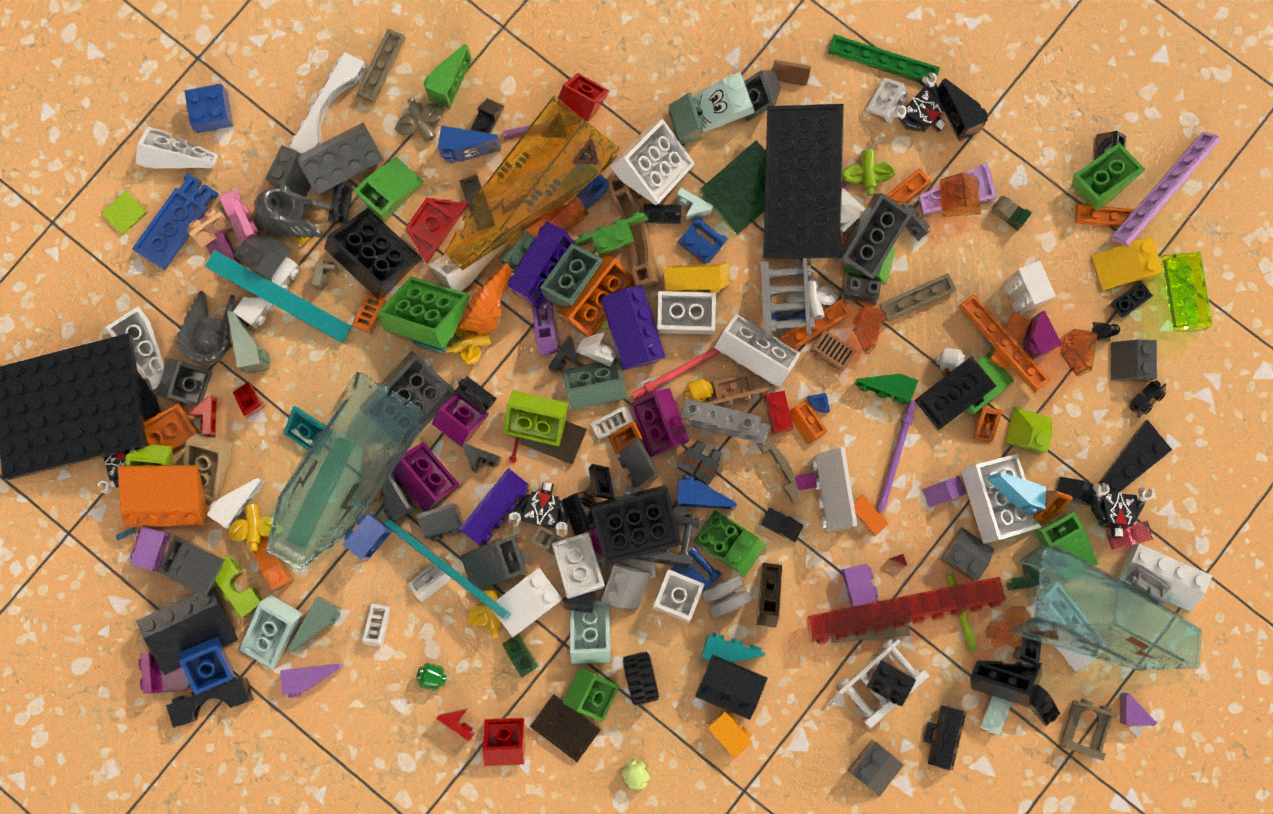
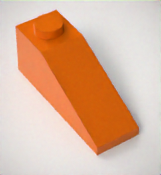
M260 536L258 551L253 553L271 591H278L294 580L270 537Z

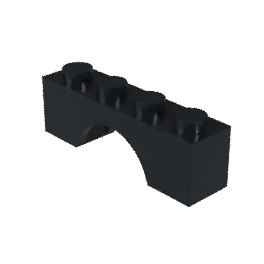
M239 675L233 677L227 684H220L195 695L194 692H191V696L184 699V696H179L172 699V703L166 705L172 727H179L198 720L200 708L211 698L224 701L230 708L254 700L247 677L240 678Z

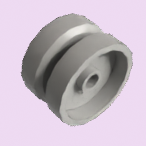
M740 575L702 593L705 602L710 603L717 599L719 601L709 609L713 618L729 614L752 600L748 591L744 590L737 594L735 593V590L744 585Z

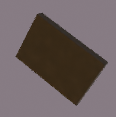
M566 421L560 447L524 438L520 439L519 444L573 465L587 429Z
M553 694L530 727L578 762L601 729L579 712L562 703L563 700Z

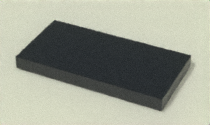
M970 356L914 401L936 428L940 430L997 386L973 356Z

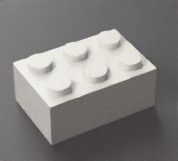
M1041 261L1019 268L1004 281L1005 292L1012 299V308L1019 315H1024L1041 308L1056 296Z
M658 291V333L714 335L716 293Z

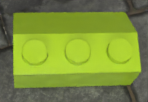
M513 390L507 403L504 434L560 447L569 403Z

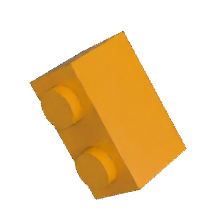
M724 710L707 727L731 755L736 758L752 743L749 739L752 735L745 727L740 728L736 724L738 719L732 712L727 714Z

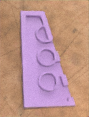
M986 162L943 185L919 195L918 201L922 215L996 199L997 196L988 163Z

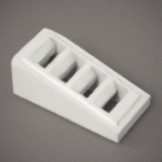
M623 406L592 422L591 426L598 441L634 420L629 409ZM620 414H623L626 422H623ZM614 417H616L619 426H616V423L613 419ZM607 420L609 421V423H610V425H611V427H612L611 430L609 429V427H608V425H607V423H606ZM601 423H602V426H603V428H604V430H605V433H604V434L602 433V431H601V429H600V427H599V424H601Z
M371 603L362 642L365 645L383 648L390 606ZM374 612H383L384 616L375 615ZM373 619L381 620L382 624L373 622ZM371 628H380V632L373 631ZM370 635L378 636V640L371 639Z

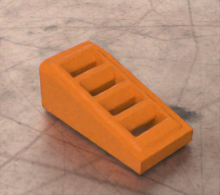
M368 293L352 326L372 334L378 321L376 313L384 306L386 299L382 297L377 299L373 294ZM370 300L379 302L378 306L369 303ZM369 306L376 310L375 312H372L370 310H367V307ZM364 314L372 315V318L365 317ZM365 320L369 322V324L365 325L361 323V321Z

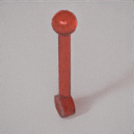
M520 437L515 439L513 453L509 457L511 463L517 461L516 453Z

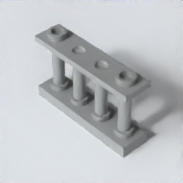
M803 258V267L773 270V268H770L768 261L761 262L765 339L773 338V331H776V329L806 327L808 336L812 335L811 328H815L814 316L811 317L809 295V276H812V267L807 264V258ZM804 275L803 285L779 287L771 285V280L774 277ZM805 292V302L775 304L771 299L775 294ZM806 310V319L772 320V314H776L779 311Z
M686 398L681 415L682 418L692 420L691 425L694 427L765 445L770 428L769 425L760 423V416Z

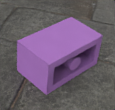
M142 527L136 536L137 544L131 552L130 564L157 571L163 560L171 534L149 527Z
M863 564L842 569L851 608L877 602L878 592L876 586H873L871 582L873 578L871 567Z

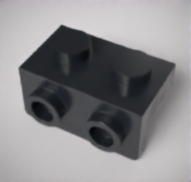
M880 660L867 688L890 700L893 704L902 707L916 679Z

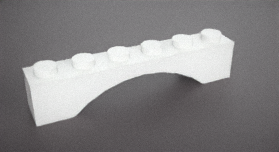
M344 52L342 57L338 58L336 68L328 75L325 87L320 89L318 99L315 104L310 106L307 118L300 123L297 135L292 137L290 149L302 154L321 144V127L327 109L341 93L360 83L368 69L364 61Z

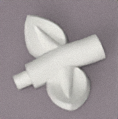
M815 275L809 276L811 317L814 316V320H820L825 317L821 304H834L839 298V293L828 286L819 288V281L815 280ZM805 292L790 293L786 297V301L788 303L805 302Z

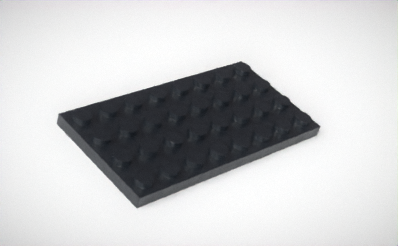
M844 104L767 106L764 259L840 258Z

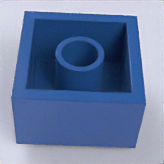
M222 84L184 90L190 126L196 133L233 126L228 91Z
M371 514L363 515L357 522L359 526L345 536L344 539L346 541L343 543L359 559L366 561L372 557L393 532L380 519Z
M218 637L180 652V665L195 695L233 679V668Z

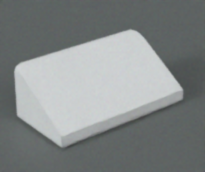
M431 564L411 580L408 586L414 595L423 602L452 578L436 565Z

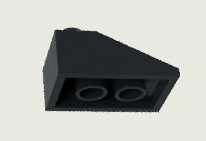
M942 79L938 89L944 104V112L958 140L962 141L979 133L988 121L986 110L981 107L980 103L948 79Z

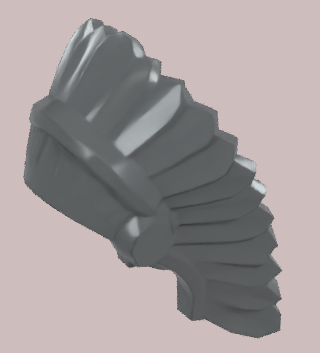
M280 185L279 188L270 187L261 192L256 198L254 222L257 223L258 229L262 230L263 233H269L271 236L277 234L279 237L285 235L289 238H298L299 236L303 238H313L314 236L322 238L324 236L323 231L310 223L309 220L301 219L306 206L333 211V206L298 195L290 191L289 187L285 185Z
M199 291L198 298L194 299V304H191V311H187L184 324L180 326L181 331L177 333L179 337L177 340L178 349L182 352L183 356L202 365H210L222 359L225 351H228L230 347L228 338L230 326L227 312H233L235 296H230L224 318L221 320L207 318L206 295L203 291Z

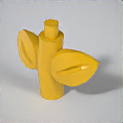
M457 326L455 334L458 339L452 341V344L446 347V352L460 353L462 362L472 364L481 357L479 346L492 344L490 333L478 335L475 331L462 330Z
M249 504L245 506L246 520L234 521L230 526L228 537L232 541L237 542L246 539V544L250 546V552L258 551V544H260V536L270 537L277 535L283 531V528L271 516L260 517L258 505Z
M497 590L484 591L495 601L498 599ZM485 605L472 607L467 615V623L475 627L487 625V631H490V638H498V630H501L500 620L494 612Z

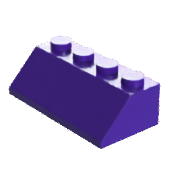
M546 221L544 226L539 229L538 236L534 242L530 244L527 254L520 260L517 270L509 278L507 287L514 294L538 309L544 299L540 287L571 243L576 245L573 239L564 229Z
M643 285L626 288L601 298L623 371L655 364L666 357Z
M508 468L459 530L481 546L483 543L486 545L493 537L491 535L495 528L499 529L505 522L503 518L506 514H511L514 511L515 503L518 499H523L530 490L527 488L530 485Z

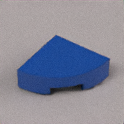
M826 393L807 396L809 404L815 410L824 413L830 412Z

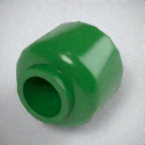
M426 663L424 666L419 667L416 681H418L421 688L437 691L440 686H444L447 675L444 674L442 666Z

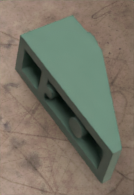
M316 597L288 650L296 651L333 623H336L341 615L339 612L341 607L322 597Z

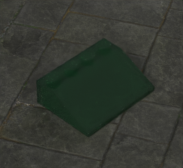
M757 140L754 141L700 188L699 195L701 198L713 205V211L736 235L741 233L765 212L766 150Z

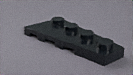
M1145 420L1099 483L1101 485L1102 483L1107 484L1109 492L1119 493L1172 449L1152 424Z

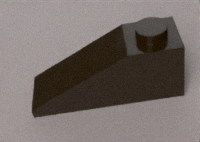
M762 564L757 625L777 626L780 612L782 565Z

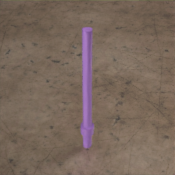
M912 400L908 403L906 412L901 419L902 426L877 510L881 512L885 510L908 429L913 423L916 402Z

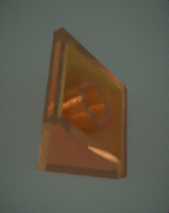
M959 173L939 180L942 217L981 214L978 177Z

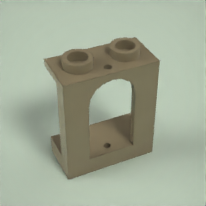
M1081 699L1080 702L1073 700L1060 746L1104 761L1106 753L1102 752L1112 717L1117 718V715L1111 713L1112 709L1105 706L1093 707V702ZM1088 709L1093 710L1098 716V724L1090 748L1072 742L1080 715Z

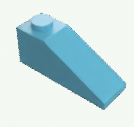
M1003 472L988 476V480L1012 504L1019 509L1025 510V513L1036 514L1037 511L1046 509V486Z

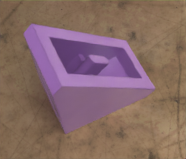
M959 476L922 489L929 507L966 494Z
M1122 692L1120 694L1121 724L1155 726L1157 724L1129 693Z

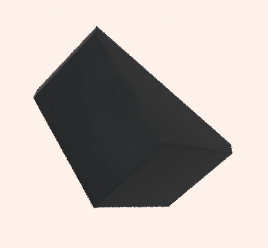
M1059 477L1056 491L1072 496L1073 499L1071 501L1091 507L1093 496L1096 494L1093 485L1084 480Z
M597 590L567 599L566 596L562 599L563 607L566 610L593 613Z
M1023 630L1012 658L1026 664L1036 665V662L1039 663L1042 637L1040 638L1038 635H1033L1029 631Z

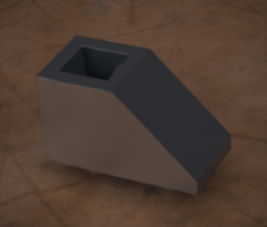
M1038 684L1029 708L1047 726L1054 722L1061 713L1050 694Z

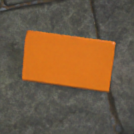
M807 400L790 410L791 420L807 444L828 432Z
M863 494L854 501L856 517L873 536H876L889 524Z

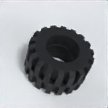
M645 651L624 656L623 667L632 703L636 706L657 701L659 693L649 653Z

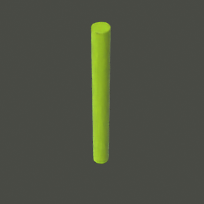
M954 574L948 575L946 578L969 651H976L977 646Z

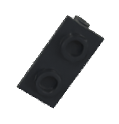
M340 183L334 187L331 201L333 211H329L328 221L347 223L353 187H347L345 183Z
M644 204L643 213L648 216V220L645 223L681 224V205Z
M1092 322V334L1095 339L1097 338V341L1110 342V337L1120 333V326L1117 324L1110 325L1108 323Z
M468 376L459 381V386L455 390L484 413L488 411L497 399Z
M1158 380L1151 381L1142 390L1147 396L1144 397L1139 393L1130 402L1129 408L1132 411H1138V418L1143 414L1147 415L1152 410L1153 404L1156 401L1160 402L1165 397V383L1161 386Z

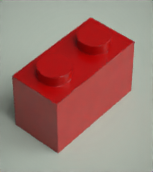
M785 390L766 394L764 401L772 435L791 431L793 424Z

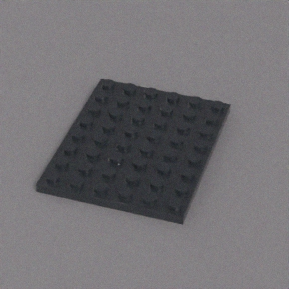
M126 333L0 366V460L3 480L8 481L147 446L133 334Z

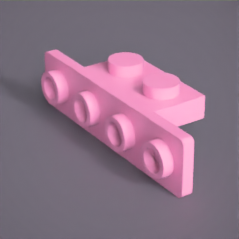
M235 189L220 196L221 203L240 244L246 239L258 237L257 231L259 230L254 221H251L249 217L251 212L248 206L243 204L238 191Z

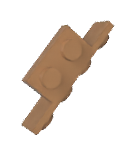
M749 372L711 382L716 400L705 403L713 405L723 403V406L734 404L735 399L741 398V401L753 399L752 395L759 394L760 397L770 394V391L774 390L775 386L754 390Z

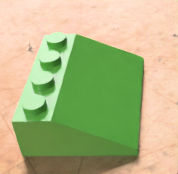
M410 276L376 314L384 330L442 349L454 336L470 295Z

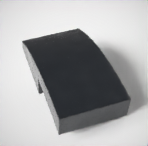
M1140 281L1110 304L1119 316L1123 318L1153 295L1144 283Z

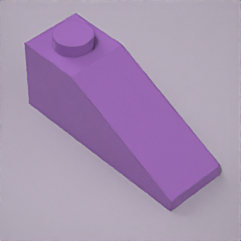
M544 297L538 309L532 306L535 338L540 356L558 353L559 351L552 303Z
M343 663L280 670L282 694H288V698L300 696V692L309 690L343 668Z

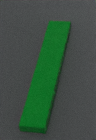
M835 34L828 54L920 83H924L922 81L923 77H928L930 80L929 73H934L938 76L940 67Z

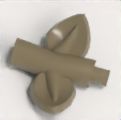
M414 97L408 99L410 115L401 117L396 124L395 130L402 135H412L418 130L425 142L433 140L436 134L429 124L440 121L443 115V106L431 103L422 108L419 102L416 103Z

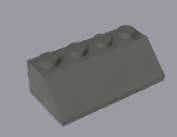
M874 194L841 247L840 258L836 260L847 268L873 279L912 216V213L885 194Z

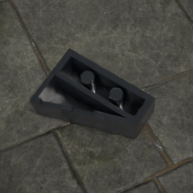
M977 660L970 676L971 689L1029 708L1042 677V663L1036 662V665L1022 664V662L1008 664L1003 663V661Z

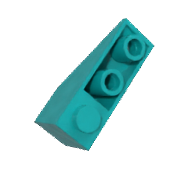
M713 632L712 636L707 635L701 658L710 661L712 655H715L727 661L735 662L765 656V653L761 652V647L750 644V648L742 646V641L731 639V642L723 640V635Z

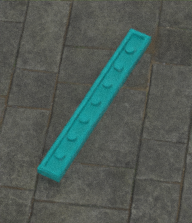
M215 250L204 266L342 343L352 328L351 325Z
M389 518L385 521L386 527L503 619H508L511 616L508 610L400 525Z

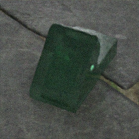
M1022 564L1025 580L1021 576L1011 578L1012 582L1006 583L1007 590L1010 591L1051 584V581L1029 564Z

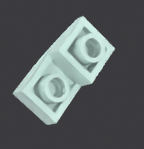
M991 696L980 728L1000 735L1012 702Z

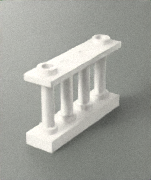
M891 639L887 640L882 645L884 649L850 679L847 677L838 684L839 688L836 690L841 695L845 691L865 713L864 716L866 718L862 721L869 728H872L897 704H893L890 700L873 692L879 699L880 704L874 710L866 704L852 685L861 679L867 686L871 678L866 672L874 665L877 667L883 657L890 652L909 676L916 679L910 693L929 677L925 670L920 669L918 671L914 669L897 650L896 646L900 643L898 639L893 641Z

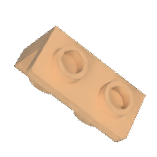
M219 207L209 209L200 220L195 219L188 225L187 231L189 235L195 239L201 248L216 239L215 233L219 231L224 233L232 228V224Z

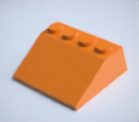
M198 465L118 467L120 512L124 527L203 526L208 509Z

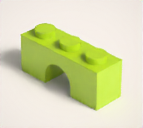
M227 556L224 558L225 561L213 583L216 586L219 585L223 598L232 603L234 613L238 617L247 618L256 611L258 604L263 601V598L255 588L250 587L242 593L237 591L235 580L243 571L233 557Z

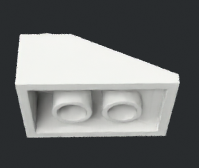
M538 568L496 600L497 603L511 613V616L508 619H503L495 612L494 614L513 638L559 604L562 598L541 569Z

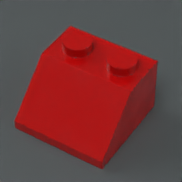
M577 73L563 84L556 104L561 106L563 110L570 111L577 115L579 119L588 122L599 110L609 90Z
M524 718L485 719L482 748L484 766L524 765Z

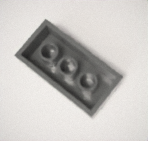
M364 122L296 156L298 164L316 195L384 161Z

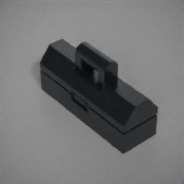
M941 705L937 724L927 722L923 742L932 744L927 764L947 770L954 769L966 717L965 711ZM934 728L938 729L936 740H932Z

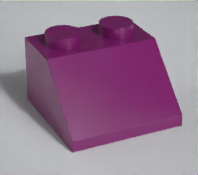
M1045 310L1030 319L1031 322L1023 341V349L1032 360L1062 345Z
M456 393L438 409L431 424L462 447L463 443H466L475 434L489 413L482 412L459 393Z

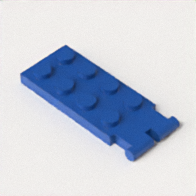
M188 173L183 178L185 180L180 189H174L132 248L163 270H166L189 238L188 225L195 219L200 220L203 218L204 214L209 210L206 206L212 198L216 199L219 193L205 184L199 189L202 182Z

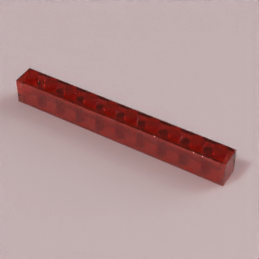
M1000 577L810 615L807 617L806 622L811 643L824 644L829 642L828 639L836 638V640H843L851 634L863 636L870 630L882 632L887 630L886 627L894 626V628H901L906 626L905 623L913 622L914 625L924 623V619L932 618L935 621L943 619L944 615L951 614L952 617L962 615L963 611L970 610L971 613L982 610V607L989 606L990 609L997 608L1006 600Z

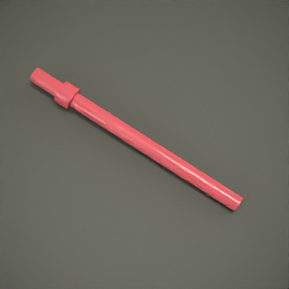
M713 348L658 379L646 382L643 387L631 394L634 399L646 393L650 394L656 391L655 388L721 352Z

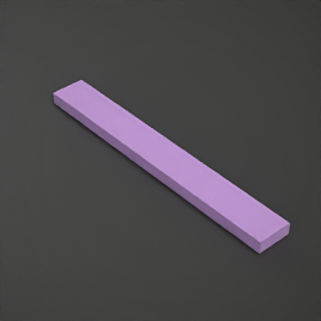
M1202 132L1111 236L1112 241L1129 246L1219 143V136Z

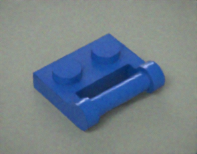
M697 216L691 226L678 240V244L705 264L711 262L728 238L718 234L704 223L700 216ZM699 227L718 243L713 246L695 230Z
M694 546L688 553L690 556H693L697 563L711 577L706 580L693 566L692 569L673 566L670 570L705 584L701 592L702 594L722 573L719 570L716 571L702 557L696 546Z

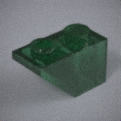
M519 633L502 644L521 678L540 666Z

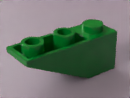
M903 374L858 378L854 381V385H857L859 390L876 392V396L884 399L886 397L894 399L893 402L899 405L911 402L918 380Z

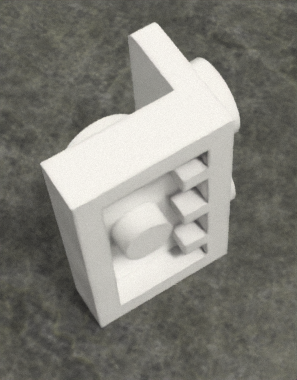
M884 78L867 107L868 112L884 117L886 122L891 124L893 119L896 118L893 117L892 112H899L896 106H901L908 97L905 85Z

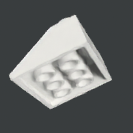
M661 119L648 126L612 162L610 167L623 183L657 205L695 163L665 121Z
M840 447L816 454L814 459L811 460L813 471H816L817 474L816 490H819L820 493L818 507L823 511V517H821L822 528H825L826 532H832L857 526L845 448Z
M1018 454L960 469L983 544L1041 528L1039 521L1033 519V514L1025 513V510L1017 508L988 480L989 475L999 472L1026 480Z

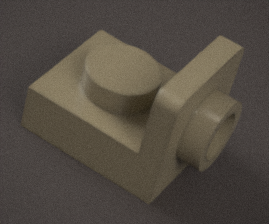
M329 261L316 263L312 284L316 289L324 290V285H327L329 278L327 272L338 273V268L334 263Z

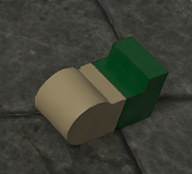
M1000 196L992 207V211L1017 231L1032 214L1031 211L1028 209L1024 210L1006 196Z

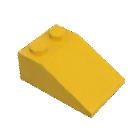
M1153 237L1133 241L1129 246L1121 245L1091 255L1101 291L1156 278L1164 273Z

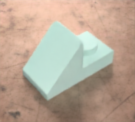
M683 188L679 189L677 193L678 202L685 207H691L686 214L685 220H691L697 216L702 217L712 213L713 205Z

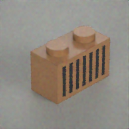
M825 330L810 352L813 353L812 356L818 361L828 363V367L833 371H840L842 373L857 351Z

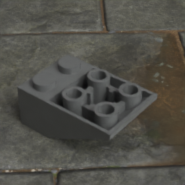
M175 535L157 571L207 596L225 560L197 544Z
M514 535L460 555L468 580L480 589L528 573L516 536Z

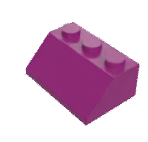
M670 388L654 391L629 404L649 457L690 442Z
M424 442L398 456L388 469L424 512L437 506L460 486Z

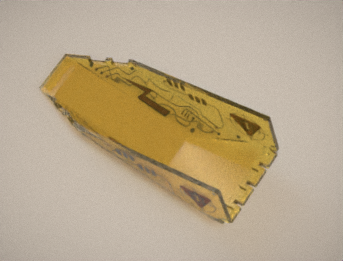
M553 96L471 203L475 205L469 218L463 217L462 220L466 224L460 235L454 234L445 253L461 270L466 269L569 202L612 164L617 157L616 154L619 151V147L588 121L582 119L556 96Z

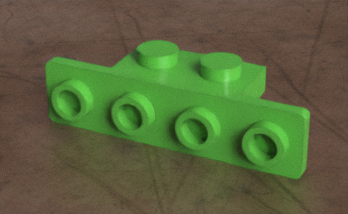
M641 212L633 213L630 215L631 218L616 220L613 222V225L608 227H598L596 232L591 234L583 233L574 242L578 246L594 242L597 254H606L635 242L630 227L648 220V216Z

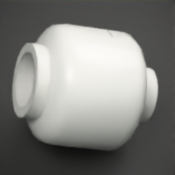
M944 348L942 353H938L936 364L940 365L942 372L950 373L965 361L966 355H963L959 349Z

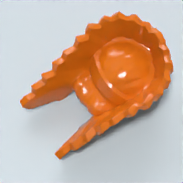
M505 263L501 270H496L493 276H489L488 281L484 282L483 287L477 288V293H474L472 300L468 301V306L464 310L458 328L475 331L478 335L496 330L498 318L502 313L500 308L501 299L504 292L508 289L507 285L511 277V267L508 263Z

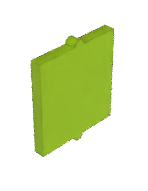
M124 191L102 214L107 218L111 226H114L124 235L147 212L138 204L139 201L137 199H134L127 191Z

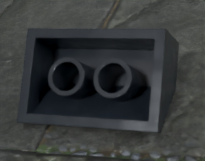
M712 655L700 680L695 697L750 720L768 678Z

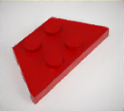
M426 197L405 227L425 263L428 264L468 207V203Z

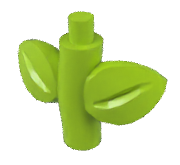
M867 149L862 151L861 165L852 164L844 170L842 178L852 184H859L863 181V187L867 189V196H873L874 189L877 188L876 181H888L896 174V171L886 162L874 164L875 150Z

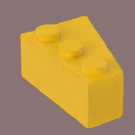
M723 262L722 264L705 263V265H674L664 268L666 291L683 292V290H690V292H701V290L708 289L709 293H716L730 284L729 262Z

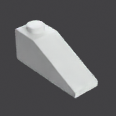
M256 478L219 498L217 501L215 500L210 505L207 515L223 527L230 529L232 523L239 519L245 511V506L250 504L265 481Z

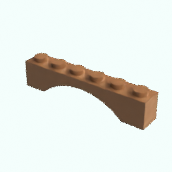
M617 175L608 178L611 196L622 219L631 218L630 215L636 212L642 213L637 192L623 183ZM645 221L631 226L630 230L635 241L630 244L631 269L636 286L643 285V288H648L662 283Z

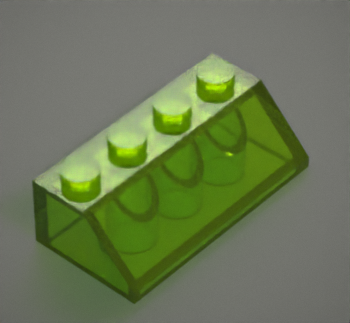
M1201 251L1162 255V266L1173 331L1194 332L1212 327Z

